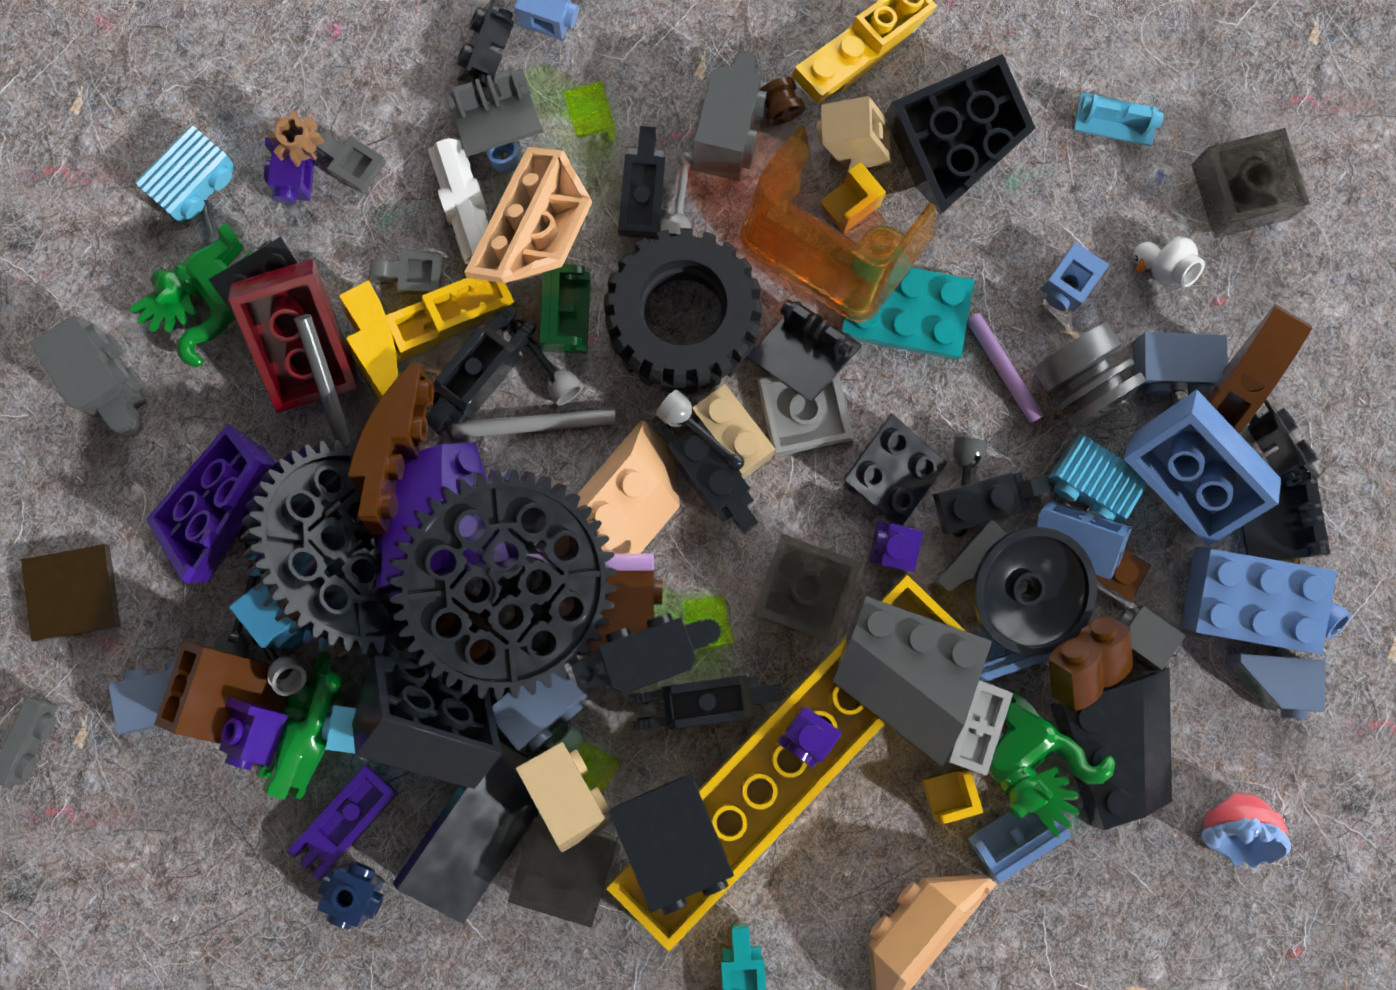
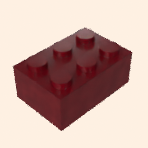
M313 258L231 283L228 300L276 413L321 400L294 321L296 317L304 314H310L337 394L357 388V370L348 352V347Z

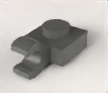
M319 130L317 133L323 138L324 144L316 145L315 152L325 159L332 161L327 168L332 175L364 195L385 165L384 157L351 136L342 145Z
M400 250L399 262L370 260L369 276L373 277L372 282L377 284L398 282L397 290L399 294L424 295L441 288L443 257L439 252Z

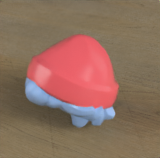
M1241 792L1233 793L1204 816L1203 831L1201 833L1203 842L1208 848L1213 849L1225 858H1229L1234 866H1240L1245 861L1251 868H1256L1260 863L1268 862L1271 864L1290 853L1291 844L1287 837V827L1283 817L1279 813L1274 812L1265 801L1256 795Z

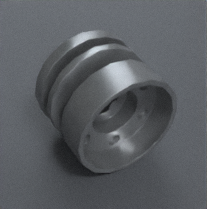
M1107 322L1100 324L1075 339L1033 369V372L1047 393L1065 386L1070 393L1057 405L1059 411H1063L1076 402L1080 406L1081 410L1066 419L1071 429L1080 424L1096 421L1128 401L1140 385L1146 382L1141 372L1125 382L1121 378L1120 374L1135 364L1132 358L1114 365L1108 359L1122 344Z

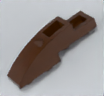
M1274 304L1223 370L1222 378L1206 397L1207 401L1239 434L1275 388L1312 330V325Z
M412 363L382 396L361 433L353 455L348 476L362 495L358 517L370 535H388L390 519H395L397 515L398 501L395 491L397 480H402L404 476V458H418L420 444L427 439L428 423L425 416L427 405H432L434 400V385L432 380H428L420 363Z

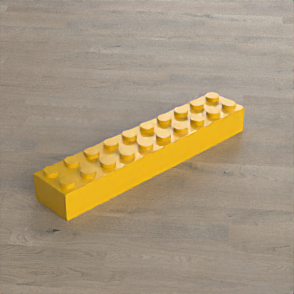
M908 575L899 579L879 600L965 631ZM847 635L698 789L734 873L733 877L726 879L729 886L704 897L702 891L686 897L688 903L686 906L663 915L661 909L650 912L630 861L609 881L606 889L668 952L886 723L832 682ZM801 707L809 708L842 732V735L824 761H818L814 768L777 743Z

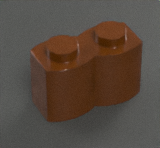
M1103 615L1093 619L1086 627L1082 628L1078 637L1069 639L1057 646L1048 659L1052 697L1074 711L1081 710L1097 701L1102 695L1104 688L1115 685L1126 678L1133 667L1131 627L1109 615Z

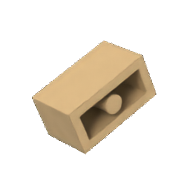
M869 96L821 104L822 120H818L816 125L819 143L824 145L831 153V156L846 171L850 170L860 161L866 168L893 164L891 124Z
M726 384L692 407V415L698 423L702 421L717 441L731 453L740 454L744 458V466L738 470L743 479L773 458L776 449Z
M561 742L516 768L561 852L566 851L608 826L603 814L610 809L598 787L590 791L582 776L589 773L577 749L569 753L564 743Z

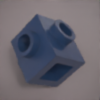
M352 861L351 864H343L335 868L334 872L328 871L324 876L317 895L322 897L317 910L328 914L326 920L343 929H350L351 926L358 927L367 921L368 918L374 919L385 896L380 893L385 879L374 875L376 871L363 863ZM344 890L351 892L353 896L352 903L341 899Z

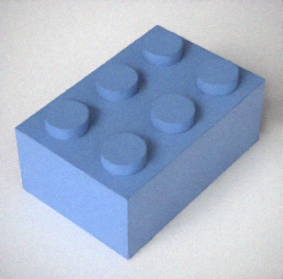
M1198 390L1186 396L1129 437L1124 460L1207 546H1210L1279 504L1281 478Z
M1195 546L1180 627L1196 633L1322 655L1337 571Z

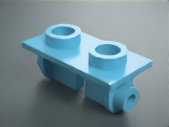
M1081 92L1073 131L1151 147L1155 128H1160L1164 114L1163 112H1158L1159 108L1155 106L1150 107Z

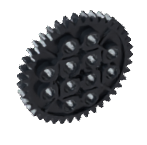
M335 440L330 446H327L324 441H320L313 448L307 444L298 452L293 450L284 459L278 460L260 478L261 482L251 491L254 497L245 505V508L250 513L242 519V524L250 529L241 536V540L252 546L242 553V556L249 560H255L256 564L246 572L248 575L261 577L262 580L254 587L255 592L268 591L270 596L263 605L264 607L278 605L280 609L275 617L277 622L289 617L292 620L288 631L290 634L301 628L305 630L303 643L308 644L315 638H319V650L321 652L334 645L337 657H341L350 651L352 658L356 660L367 654L369 659H373L374 656H379L382 653L384 656H390L397 650L400 652L405 650L404 644L411 636L400 637L395 630L405 620H394L390 616V612L401 605L390 602L387 599V595L399 590V587L375 590L369 594L376 587L377 575L381 573L382 554L377 553L378 537L382 535H370L358 517L362 495L348 476L357 445L351 441L343 448L339 440ZM340 501V505L326 516L327 519L325 518L310 532L308 531V527L322 516L321 513L326 512L336 502ZM291 507L294 508V509L298 512L299 516H297V515L293 512V510L291 509ZM361 539L362 543H360L354 549L355 552H353L350 556L346 557V553H348L354 547V544ZM322 540L327 543L330 549L323 544ZM293 565L300 569L302 576L295 571ZM325 570L330 574L329 577L324 573ZM352 572L357 575L359 581L355 579ZM324 597L330 601L332 608L326 604ZM382 604L387 608L389 613H387L384 610ZM445 613L439 616L437 621L443 618Z
M490 469L488 482L482 473L473 472L472 486L459 477L456 479L457 492L454 493L445 486L440 487L443 501L439 502L431 497L426 498L427 505L431 510L428 514L414 510L413 514L419 525L417 527L411 525H404L402 527L411 538L409 542L396 541L394 545L404 552L403 557L390 558L389 560L390 564L400 569V573L387 576V581L390 584L399 587V590L388 594L387 599L390 602L401 605L390 612V616L394 620H405L395 631L400 637L411 636L404 644V647L409 653L420 650L414 660L420 667L430 663L427 673L431 677L436 678L443 673L442 683L447 687H451L458 680V690L462 694H466L473 686L474 694L478 698H483L488 688H490L492 696L496 700H500L506 688L509 695L515 699L518 698L522 685L527 692L533 695L536 692V681L539 680L544 686L550 688L552 687V673H555L562 679L567 678L564 665L567 663L573 665L579 662L576 656L578 652L586 655L592 654L586 642L588 639L601 641L602 637L595 630L596 625H609L610 621L601 615V611L614 608L615 604L605 599V594L617 591V587L607 583L606 578L617 574V569L605 566V562L615 556L614 552L601 549L610 540L609 536L594 534L600 528L602 522L597 519L586 520L592 508L586 505L577 507L580 500L579 495L571 493L564 497L567 486L557 483L551 488V478L542 476L536 482L535 473L525 471L519 480L517 470L508 469L503 480L499 470ZM534 508L538 515L537 523L533 528L524 530L521 524V517L527 509ZM474 514L478 522L475 533L468 537H462L459 532V523L465 516ZM508 529L520 539L535 543L539 555L553 565L555 570L545 561L529 556V552L524 548L525 545L513 536ZM566 535L570 542L569 549L563 556L557 557L554 553V544L558 538ZM507 542L510 546L509 558L504 563L495 564L493 560L495 547L500 543ZM467 548L472 551L476 550L475 555L479 558L477 564L466 563L467 559L462 554ZM438 550H447L450 556L447 567L438 572L432 571L430 567L432 555ZM539 569L543 575L542 583L537 589L530 591L527 589L526 579L532 571ZM502 576L507 578L508 583L511 585L507 591H504L497 583ZM480 577L483 582L480 594L474 598H466L464 593L466 583L472 578ZM572 596L574 599L572 612L566 616H560L559 605L561 601L566 597ZM451 598L456 599L471 612L474 610L477 613H481L480 615L484 622L500 634L501 638L498 639L481 625L472 624L471 619L468 618L469 615L455 605ZM533 603L541 605L540 608L544 611L540 618L534 616L530 610ZM513 604L515 607L513 620L504 625L499 624L498 614L500 610L506 605ZM447 612L454 613L455 623L453 627L447 632L438 633L435 628L438 617ZM540 631H546L547 642L545 646L539 650H532L531 640L533 636ZM487 639L488 649L486 653L480 658L471 659L470 648L472 644L477 640Z

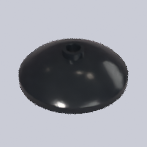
M1046 527L1021 528L1000 538L987 550L981 559L973 581L974 609L984 631L1000 646L1023 655L1049 654L1061 643L1078 637L1080 631L1086 627L1092 616L1097 597L1096 574L1086 551L1070 536ZM1026 580L1028 584L1027 590L1020 594L1019 584Z

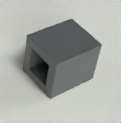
M1144 605L1131 608L1130 610L1124 609L1116 618V620L1131 627L1132 658L1149 671L1163 670L1186 636Z

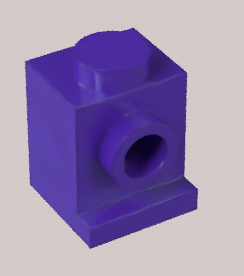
M265 137L264 145L271 153V160L267 159L265 162L264 179L273 191L272 200L282 204H296L297 200L310 201L315 160L309 158L301 161L299 167L295 166L290 156L281 161L274 153L277 145L272 144L269 138Z
M877 521L868 561L914 572L924 531Z
M229 697L226 706L233 708L230 719L223 726L221 733L222 741L219 747L220 751L227 754L225 763L251 770L253 763L271 766L288 715L265 706Z
M801 707L777 743L814 768L818 761H824L842 735V732L809 708Z

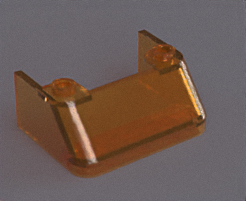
M799 124L760 175L741 228L740 238L742 246L749 256L847 319L854 322L867 321L876 315L935 236L936 206L929 202L905 235L891 226L878 225L870 228L859 242L855 243L791 203L801 188L799 173L811 159L807 129Z

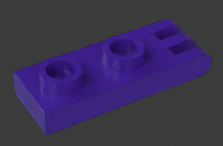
M364 765L289 848L287 853L292 858H295L307 847L310 852L302 859L299 865L307 870L319 858L323 863L312 874V877L319 882L399 792L371 766Z

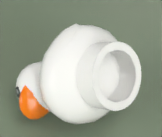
M1181 236L1173 238L1162 250L1155 243L1143 242L1135 248L1133 253V260L1137 265L1136 272L1143 273L1151 269L1155 280L1164 285L1178 283L1182 287H1188L1199 278L1205 266L1204 260L1198 257L1196 244L1191 239Z

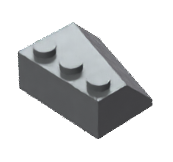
M865 596L859 600L832 682L943 767L965 725L992 641Z

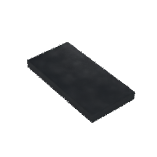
M500 740L502 755L475 789L459 785L392 883L398 891L462 924L466 921L539 813L516 769L531 759Z

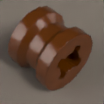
M781 77L770 81L760 88V91L767 92L764 105L767 107L766 118L770 125L790 122L805 111L806 107L803 100L796 96L797 85L793 77Z

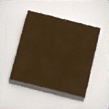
M101 544L21 559L31 642H42L121 627L110 545Z

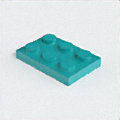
M856 257L853 264L841 331L851 335V338L859 342L958 361L962 355L975 280Z

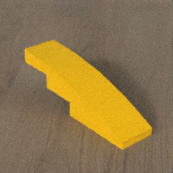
M465 278L422 295L421 302L386 315L391 328L397 363L438 345L501 312L506 306L513 305L514 300L506 284Z

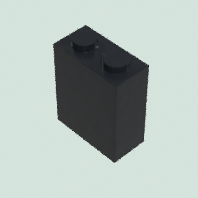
M692 773L610 808L609 813L651 913L661 909L663 915L672 913L688 904L686 897L702 891L704 897L729 886L726 879L733 877L734 873Z

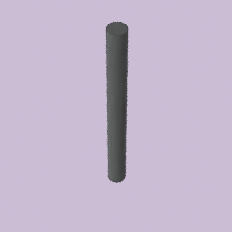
M304 314L296 317L294 321L334 440H339L343 448H345L353 440L310 314Z

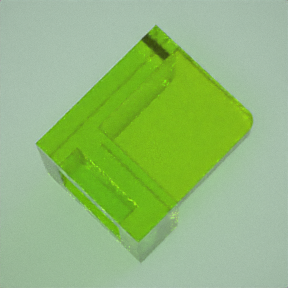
M602 81L563 91L567 113L577 138L606 131L609 141L617 139L615 122Z
M724 596L683 600L687 624L711 618V620L715 619L716 622H719V626H722L720 628L722 631L721 637L718 638V641H715L713 644L709 643L707 647L698 650L734 643Z
M583 741L578 752L589 773L582 777L590 791L598 787L601 794H603L620 766V761L590 742Z

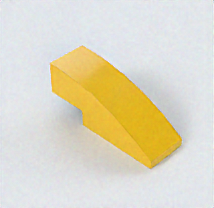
M368 280L339 295L341 310L356 332L346 338L348 352L380 401L385 392L398 378L397 357L390 325L382 304Z

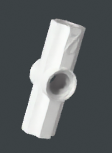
M448 138L436 142L428 151L441 188L438 190L445 215L449 224L453 225L461 256L465 264H469L489 224L486 217L488 210L478 180L473 178L471 165L468 157L465 155L461 139Z

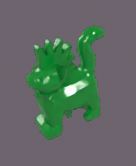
M225 223L218 229L219 238L214 243L192 253L183 263H178L174 266L173 270L165 271L160 269L155 271L150 279L154 286V292L129 308V311L133 314L142 312L137 318L139 324H144L152 319L149 325L151 332H156L165 321L164 330L167 333H171L177 318L183 326L187 325V314L197 318V312L191 298L201 294L211 309L210 318L203 324L187 329L177 340L178 356L184 364L199 367L204 363L203 359L194 351L195 345L213 340L232 321L236 320L208 280L228 268L229 264L244 248L243 244L238 240V236ZM253 251L247 253L244 258L253 253Z
M318 653L307 682L297 693L286 696V707L284 706L280 710L281 713L288 715L271 766L258 764L255 772L259 778L264 779L268 777L263 787L265 794L285 800L287 794H290L294 798L301 799L323 756L327 740L322 739V727L328 714L329 706L338 699L342 685L340 675L328 672L331 664L328 661V655Z
M1012 690L1013 696L1004 721L1009 730L998 740L988 773L1000 785V793H1005L1006 796H1009L1008 808L1015 817L1022 819L1028 814H1036L1053 836L1059 838L1060 834L1054 821L1067 829L1071 828L1070 822L1062 812L1075 816L1079 815V810L1065 801L1076 800L1079 798V795L1075 791L1063 789L1064 786L1069 784V779L1067 777L1056 778L1059 774L1057 767L1036 775L1034 769L1052 754L1057 753L1067 761L1074 776L1088 785L1103 784L1113 776L1115 761L1112 756L1108 755L1098 766L1091 767L1088 765L1084 750L1075 741L1058 732L1052 724L1040 717L1036 709L1027 700Z

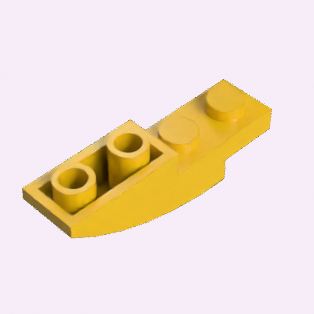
M879 0L859 14L850 28L798 64L791 76L819 104L838 89L843 92L865 75L918 28L935 11L937 5L932 0Z

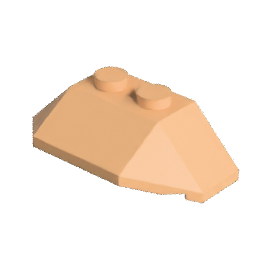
M527 147L464 271L467 278L507 283L533 277L563 266L592 204L587 191L564 151Z
M641 420L577 494L580 496L577 507L586 505L592 508L586 520L597 519L602 522V525L594 534L609 536L610 540L601 549L612 551L614 554H640L680 507L674 460L668 452L664 439L644 420ZM566 535L556 540L554 544L555 554H565L568 551L570 542Z
M983 874L922 878L918 884L911 882L899 895L897 902L900 906L889 918L887 915H884L880 918L869 934L873 938L868 944L872 990H911L997 884Z

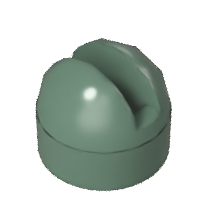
M562 721L552 728L550 733L553 736L545 743L551 749L563 742L570 753L574 749L578 751L582 749L583 737L579 729L570 721L567 724Z

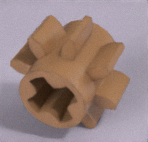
M292 110L291 116H286L282 119L276 117L275 132L267 134L272 144L277 145L274 150L276 156L281 161L290 156L296 167L300 166L301 161L309 158L316 160V145L324 144V140L319 133L314 132L317 128L314 119L308 117L302 121L295 110Z

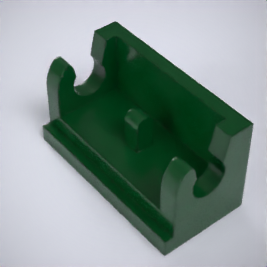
M563 264L562 267L543 273L540 345L543 352L588 354L590 272H585V266Z

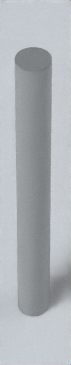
M615 408L462 421L460 424L452 422L451 432L453 439L615 425L616 416Z

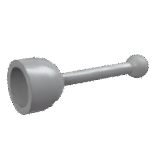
M683 152L678 158L681 172L675 212L673 215L665 217L660 225L659 232L668 229L670 237L680 236V228H691L690 221L682 214L689 167L694 163V157L690 152Z

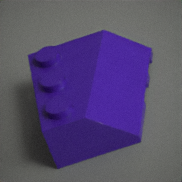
M230 424L226 425L145 519L180 579L186 583H201L211 580L243 527L242 519L250 513L245 508V505L254 497L251 491L261 482L260 478L276 463L264 447Z
M476 442L441 444L419 451L418 458H404V476L402 480H397L395 491L398 501L397 515L395 519H390L388 535L378 537L377 553L382 554L381 573L377 575L376 590L397 587L387 581V576L399 574L400 569L390 564L389 560L390 558L403 557L404 552L394 544L396 541L409 542L411 537L402 527L404 525L415 527L419 525L413 514L414 510L428 514L431 510L427 505L426 498L431 497L439 502L443 501L440 487L445 486L454 493L457 492L456 479L459 477L463 478L470 486H472L473 472L482 473L486 479ZM474 514L465 516L459 523V532L462 537H468L475 533L478 522ZM503 542L495 547L493 560L495 564L504 563L509 557ZM467 548L462 555L467 559L466 563L473 565L478 563L479 558L475 555L476 550L472 551ZM438 550L432 555L430 559L432 571L438 572L447 567L450 559L447 550Z

